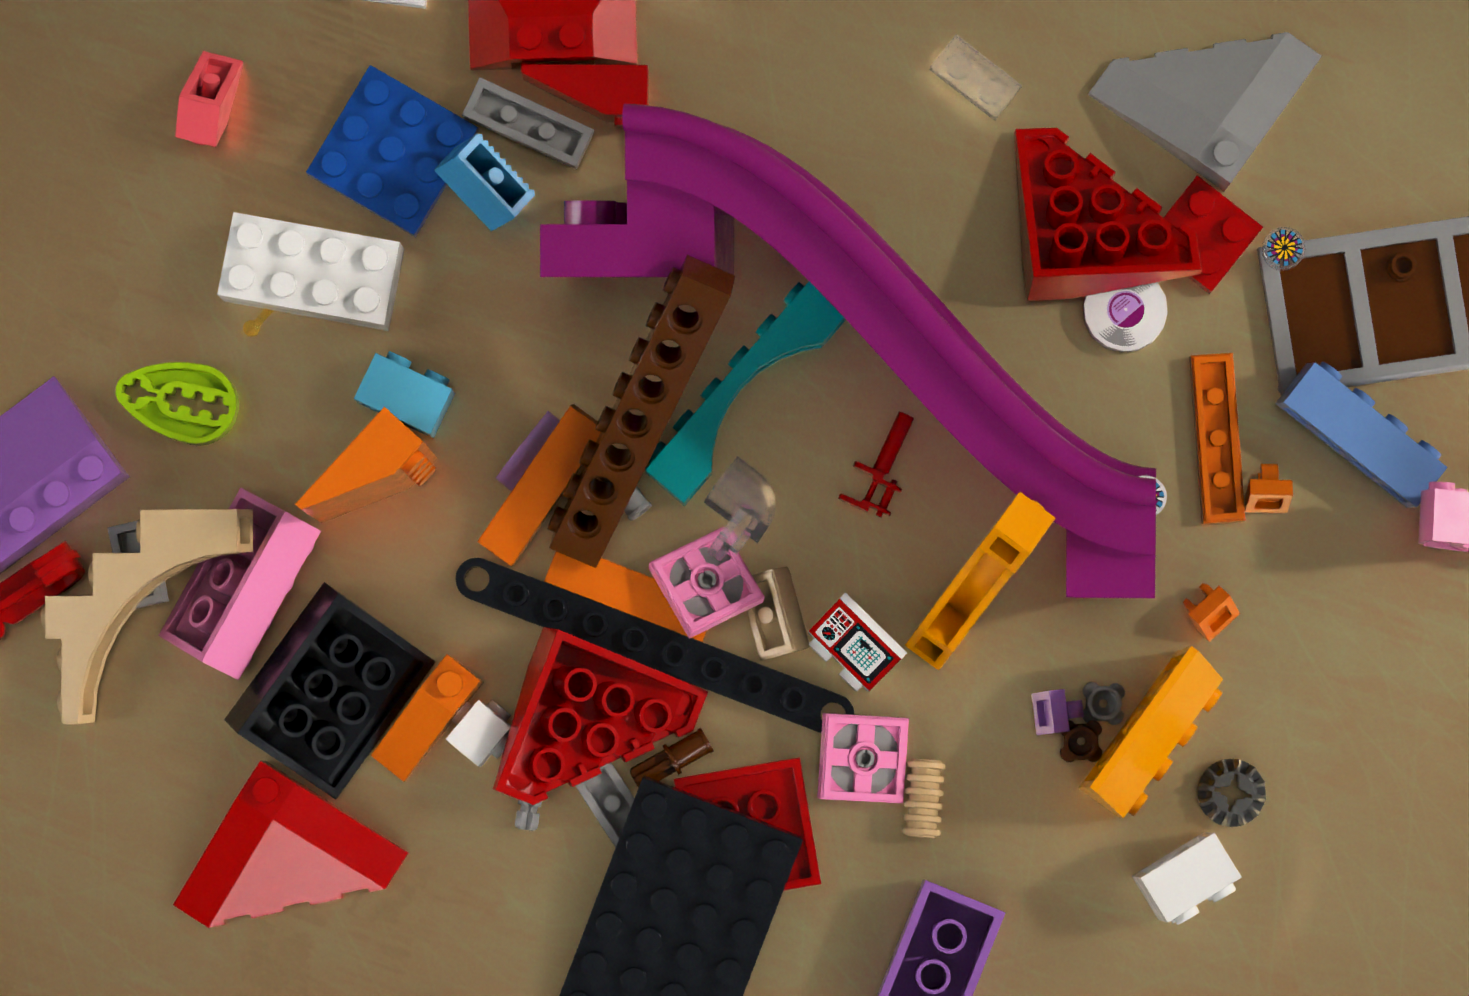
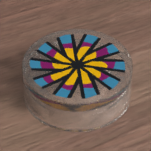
M1279 227L1272 230L1262 244V256L1265 262L1270 267L1281 271L1290 270L1297 266L1303 259L1306 250L1302 235L1290 227Z

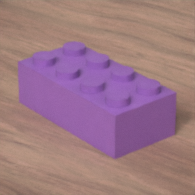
M923 879L877 996H973L1006 912Z

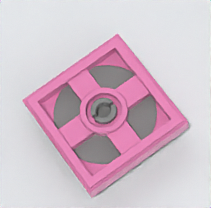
M724 527L649 562L648 568L689 639L763 603L765 598Z
M823 713L817 798L903 803L909 718Z

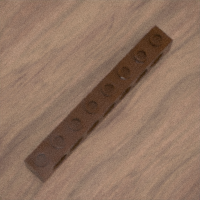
M689 255L686 256L680 269L672 267L663 287V291L668 293L663 305L655 302L645 325L651 328L646 340L638 337L629 357V361L634 363L629 374L621 372L616 382L612 396L617 397L613 408L605 406L600 415L596 430L601 433L596 442L589 439L584 448L579 463L585 466L580 476L573 473L563 494V497L568 498L564 509L557 506L553 512L547 528L553 532L550 549L592 567H597L731 297L735 275ZM689 305L696 311L685 312L679 306ZM662 341H674L679 346L669 347L663 344ZM654 375L659 377L662 381H651L647 379L645 376ZM629 410H639L645 415H634ZM612 444H622L628 449H619ZM597 477L607 478L611 482H602ZM581 511H590L595 515H586Z

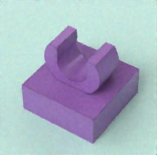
M1064 689L1031 693L1037 736L1070 731L1068 719L1084 717L1082 700L1066 702Z

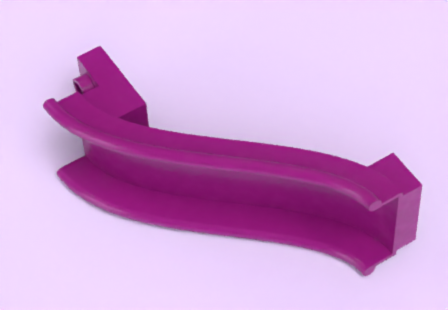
M623 105L622 120L625 131L627 203L601 200L564 201V224H540V277H668L672 267L681 268L687 255L734 275V218L779 252L820 291L936 419L989 472L1016 495L1021 492L1029 499L1041 504L1047 512L1056 518L1053 522L1066 529V597L1155 598L1156 479L1139 476L1146 475L1156 478V468L1136 466L1113 458L1085 442L1055 419L999 365L900 255L846 202L803 167L761 141L708 119L658 106Z

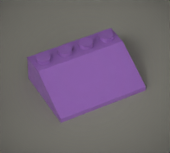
M55 376L0 416V574L130 477Z

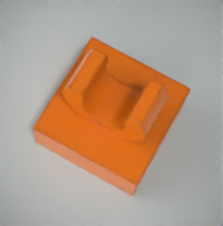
M1261 464L1257 479L1249 480L1244 497L1245 512H1288L1293 497L1292 480H1278V464Z
M1202 583L1199 587L1206 598L1198 605H1194L1187 598L1183 603L1198 632L1210 642L1240 612L1231 596L1223 588L1218 586L1213 590L1209 585Z

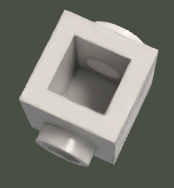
M492 699L487 705L480 700L474 705L467 701L453 717L452 722L457 726L448 735L446 740L474 764L482 767L491 755L498 759L503 754L511 727L506 721L511 715Z

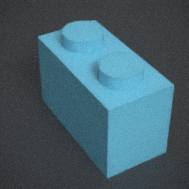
M391 351L388 352L386 357L375 353L354 400L378 413L383 407H386L405 426L434 439L455 395L453 389L447 387L450 380L429 369L426 370L424 375L409 369L412 363L410 360Z

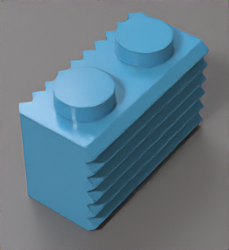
M476 134L454 147L434 169L491 232L512 221L535 196L534 190L529 189V183H523V177H517V171H512L511 165H506V159H501L500 153L494 152V146H489L488 140H483L482 134Z

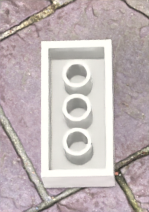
M233 212L217 295L224 302L389 331L404 248L398 241Z

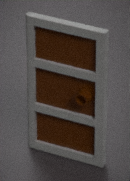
M1469 216L1304 240L1301 245H1296L1303 248L1302 255L1295 253L1299 258L1295 263L1289 257L1290 265L1283 266V258L1278 265L1273 262L1276 256H1268L1267 251L1274 249L1267 246L1257 249L1280 395L1284 393L1305 364L1312 362L1320 365L1323 361L1335 368L1342 375L1340 382L1346 387L1469 369Z

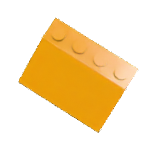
M1189 646L1175 652L1103 752L1101 758L1078 787L1119 818H1124L1127 813L1134 816L1148 798V795L1143 790L1152 778L1158 782L1161 780L1173 763L1168 758L1177 743L1182 747L1187 744L1198 726L1192 723L1202 709L1208 713L1223 693L1217 688L1223 680L1222 677L1197 649Z

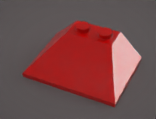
M468 0L471 71L512 69V63L594 60L595 65H637L635 0Z

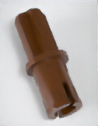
M699 728L693 734L669 747L666 744L662 745L664 750L632 767L630 774L639 788L643 776L660 781L674 772H677L679 775L682 773L681 768L708 753L714 752L702 729Z

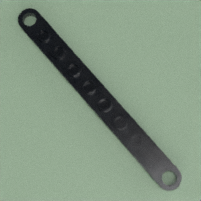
M471 558L463 562L457 570V588L462 595L470 600L541 627L559 629L672 677L816 732H822L821 710L828 703H838L845 710V714H854L851 702L840 694L693 638L689 639V637L491 561L482 558ZM480 567L488 572L489 584L484 590L476 592L467 587L465 578L469 570Z

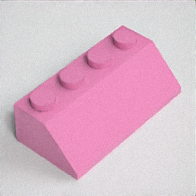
M243 488L239 489L229 509H253V552L221 555L198 563L158 635L201 662L237 680L240 679L245 668L250 664L257 646L271 626L278 608L286 594L291 590L294 579L307 556L312 552L315 541L321 532L317 528Z

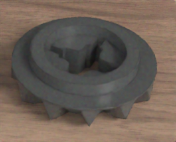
M1240 759L1220 760L1208 767L1201 776L1198 784V801L1203 812L1213 822L1227 827L1242 826L1259 815L1266 801L1265 781L1256 768ZM1236 774L1237 788L1246 794H1250L1249 798L1235 799L1234 805H1231L1229 812L1227 797L1221 795V792L1214 791L1215 787H1229L1231 780H1234V775Z

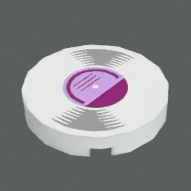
M1158 282L1088 295L1085 297L1083 305L1084 324L1091 337L1104 348L1120 352L1138 351L1151 344L1163 330L1168 314L1166 296Z

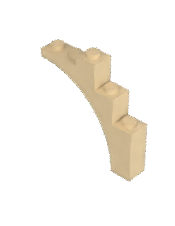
M253 509L140 510V519L136 524V538L140 544V553H92L93 562L89 566L88 579L93 587V595L45 596V605L41 611V623L45 629V639H61V647L57 654V665L61 671V690L57 698V707L59 713L62 714V724L95 722L98 686L106 657L121 627L145 597L165 580L191 565L221 555L253 552Z

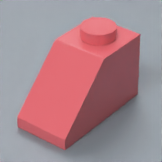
M206 51L202 52L179 95L175 137L189 140L198 145L217 146L229 121L243 69L242 60Z

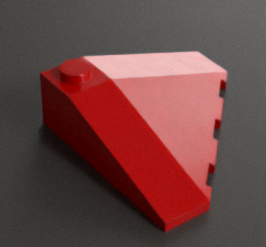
M1058 128L1015 129L1022 262L1027 301L1072 299L1201 274L1202 267L1197 233L1184 223L1179 229L1159 215L1162 206L1138 188L1131 194L1112 180L1116 173L1113 169L1093 154L1089 153L1086 158H1083L1067 146L1069 136Z
M543 627L526 671L493 790L531 805L548 799L546 792L565 783L574 787L602 774L600 767L619 758H622L623 762H627L655 749L653 743L674 733L679 738L692 732L708 691L559 629Z
M260 761L236 797L173 905L201 924L211 928L226 924V919L250 914L251 918L283 912L285 906L309 901L310 905L342 899L343 893L368 888L369 892L387 888L407 857L408 852L269 762Z

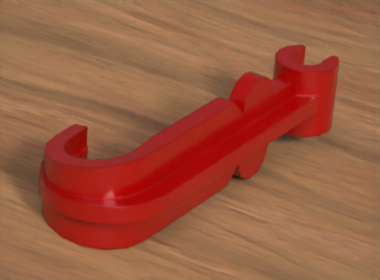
M66 540L0 583V640L6 633L4 623L16 625L45 605V596L62 594L76 584L85 574V569L79 561L81 556L77 550L70 548Z

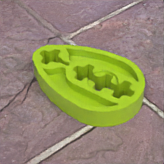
M173 362L145 366L125 374L116 385V397L119 403L135 419L161 435L189 445L202 446L220 440L232 429L238 416L239 400L235 387L223 373L208 365ZM136 381H141L140 387L148 393L157 396L138 397L136 403H131L132 398L125 393L127 387H134ZM177 389H182V396L190 400H195L197 393H202V400L209 404H216L218 398H223V404L229 408L228 414H220L218 420H213L214 416L208 410H200L198 416H192L193 410L184 405H180L177 412H172L173 407L166 402L168 395L174 396Z

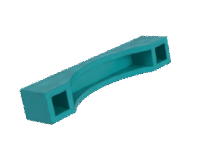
M810 281L805 286L798 282L783 300L788 305L778 317L770 314L755 332L760 336L750 350L745 345L738 350L728 363L733 369L724 380L721 381L716 377L700 395L705 401L697 411L693 413L688 409L675 423L673 429L677 431V434L667 445L662 441L657 444L648 462L650 465L645 469L646 474L683 506L690 501L712 475L713 450L718 429L727 409L741 389L758 373L777 361L803 351L822 348L846 321L842 314Z

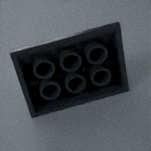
M324 582L224 720L243 738L334 799H337L436 661Z

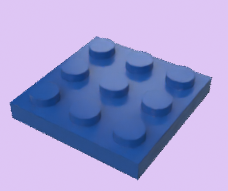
M370 65L306 173L308 176L416 237L447 186L434 169L454 147L479 132V128Z

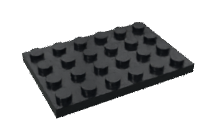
M643 776L559 996H743L804 837L650 777Z

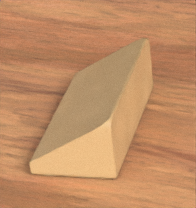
M775 568L752 575L765 597L763 603L747 610L760 661L809 648V640L789 568Z

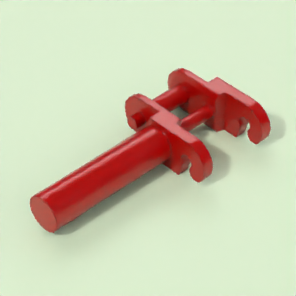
M900 411L898 412L873 468L857 461L854 462V468L863 470L872 476V483L865 498L860 502L840 493L839 500L847 502L866 513L869 508L877 511L876 516L880 518L883 514L891 515L887 507L894 492H901L902 488L896 486L898 481L892 479L891 482L883 480V477L889 474L914 420L912 416ZM878 484L887 487L879 505L870 502Z

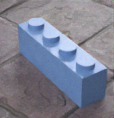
M1323 361L1320 365L1316 362L1305 364L1275 404L1406 508H1417L1421 502V491L1429 488V482H1437L1448 468L1438 460L1441 457V453L1423 440L1416 443L1405 434L1408 431V427L1393 415L1388 414L1384 417L1372 408L1375 401L1365 392L1358 388H1354L1353 391L1348 389L1340 382L1342 375L1329 364Z

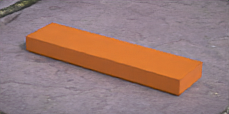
M1233 353L1191 355L1189 362L1202 524L1244 522L1246 518Z
M575 404L570 405L477 541L510 566L517 562L563 495L573 473L577 474L583 466L579 461L589 439L596 442L601 433L596 430L597 420Z
M555 552L544 582L687 636L654 578L603 558L600 559L595 568L562 553ZM707 630L692 638L703 642Z

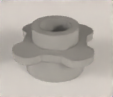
M1095 682L1087 683L1083 688V695L1086 697L1083 720L1085 722L1089 720L1108 721L1111 725L1121 723L1124 718V713L1121 711V699L1125 695L1124 688L1118 683H1113L1110 686H1099ZM1102 699L1107 701V706L1105 708H1102L1099 705V702Z

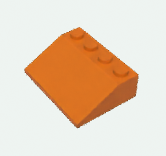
M383 407L295 505L320 523L326 522L406 491L415 483L419 487L422 486L436 471L437 468L433 463L436 461L437 456L386 407Z

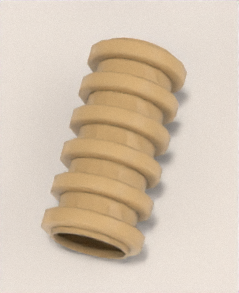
M911 759V761H907V767L911 768V773L906 775V780L910 781V787L905 788V793L909 794V801H904V807H908V814L903 815V820L907 821V827L902 828V833L909 837L936 838V836L941 835V831L937 830V823H941L942 817L938 816V810L942 809L943 804L938 803L939 796H943V790H939L940 783H944V777L940 776V772L945 769V764L938 760Z

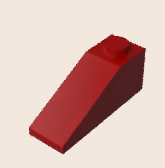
M521 64V73L524 81L605 122H614V127L618 129H623L622 114L624 104L649 105L648 65Z

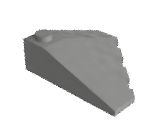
M1289 32L1272 34L1271 39L1246 42V39L1215 43L1213 48L1188 52V48L1157 52L1154 54L1155 57L1130 61L1129 57L1112 60L1088 95L1218 188L1225 191L1322 56Z

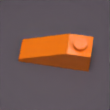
M446 654L419 688L371 756L405 782L452 723L453 717L467 701L469 702L484 682L452 656Z

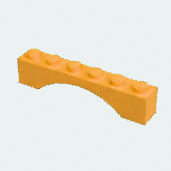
M1019 492L925 616L905 646L934 668L940 670L998 592L1027 559L1056 518L1047 512L1041 504Z

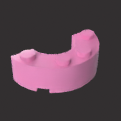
M1429 482V488L1421 491L1418 544L1437 549L1469 552V492H1467V489L1455 488V483Z

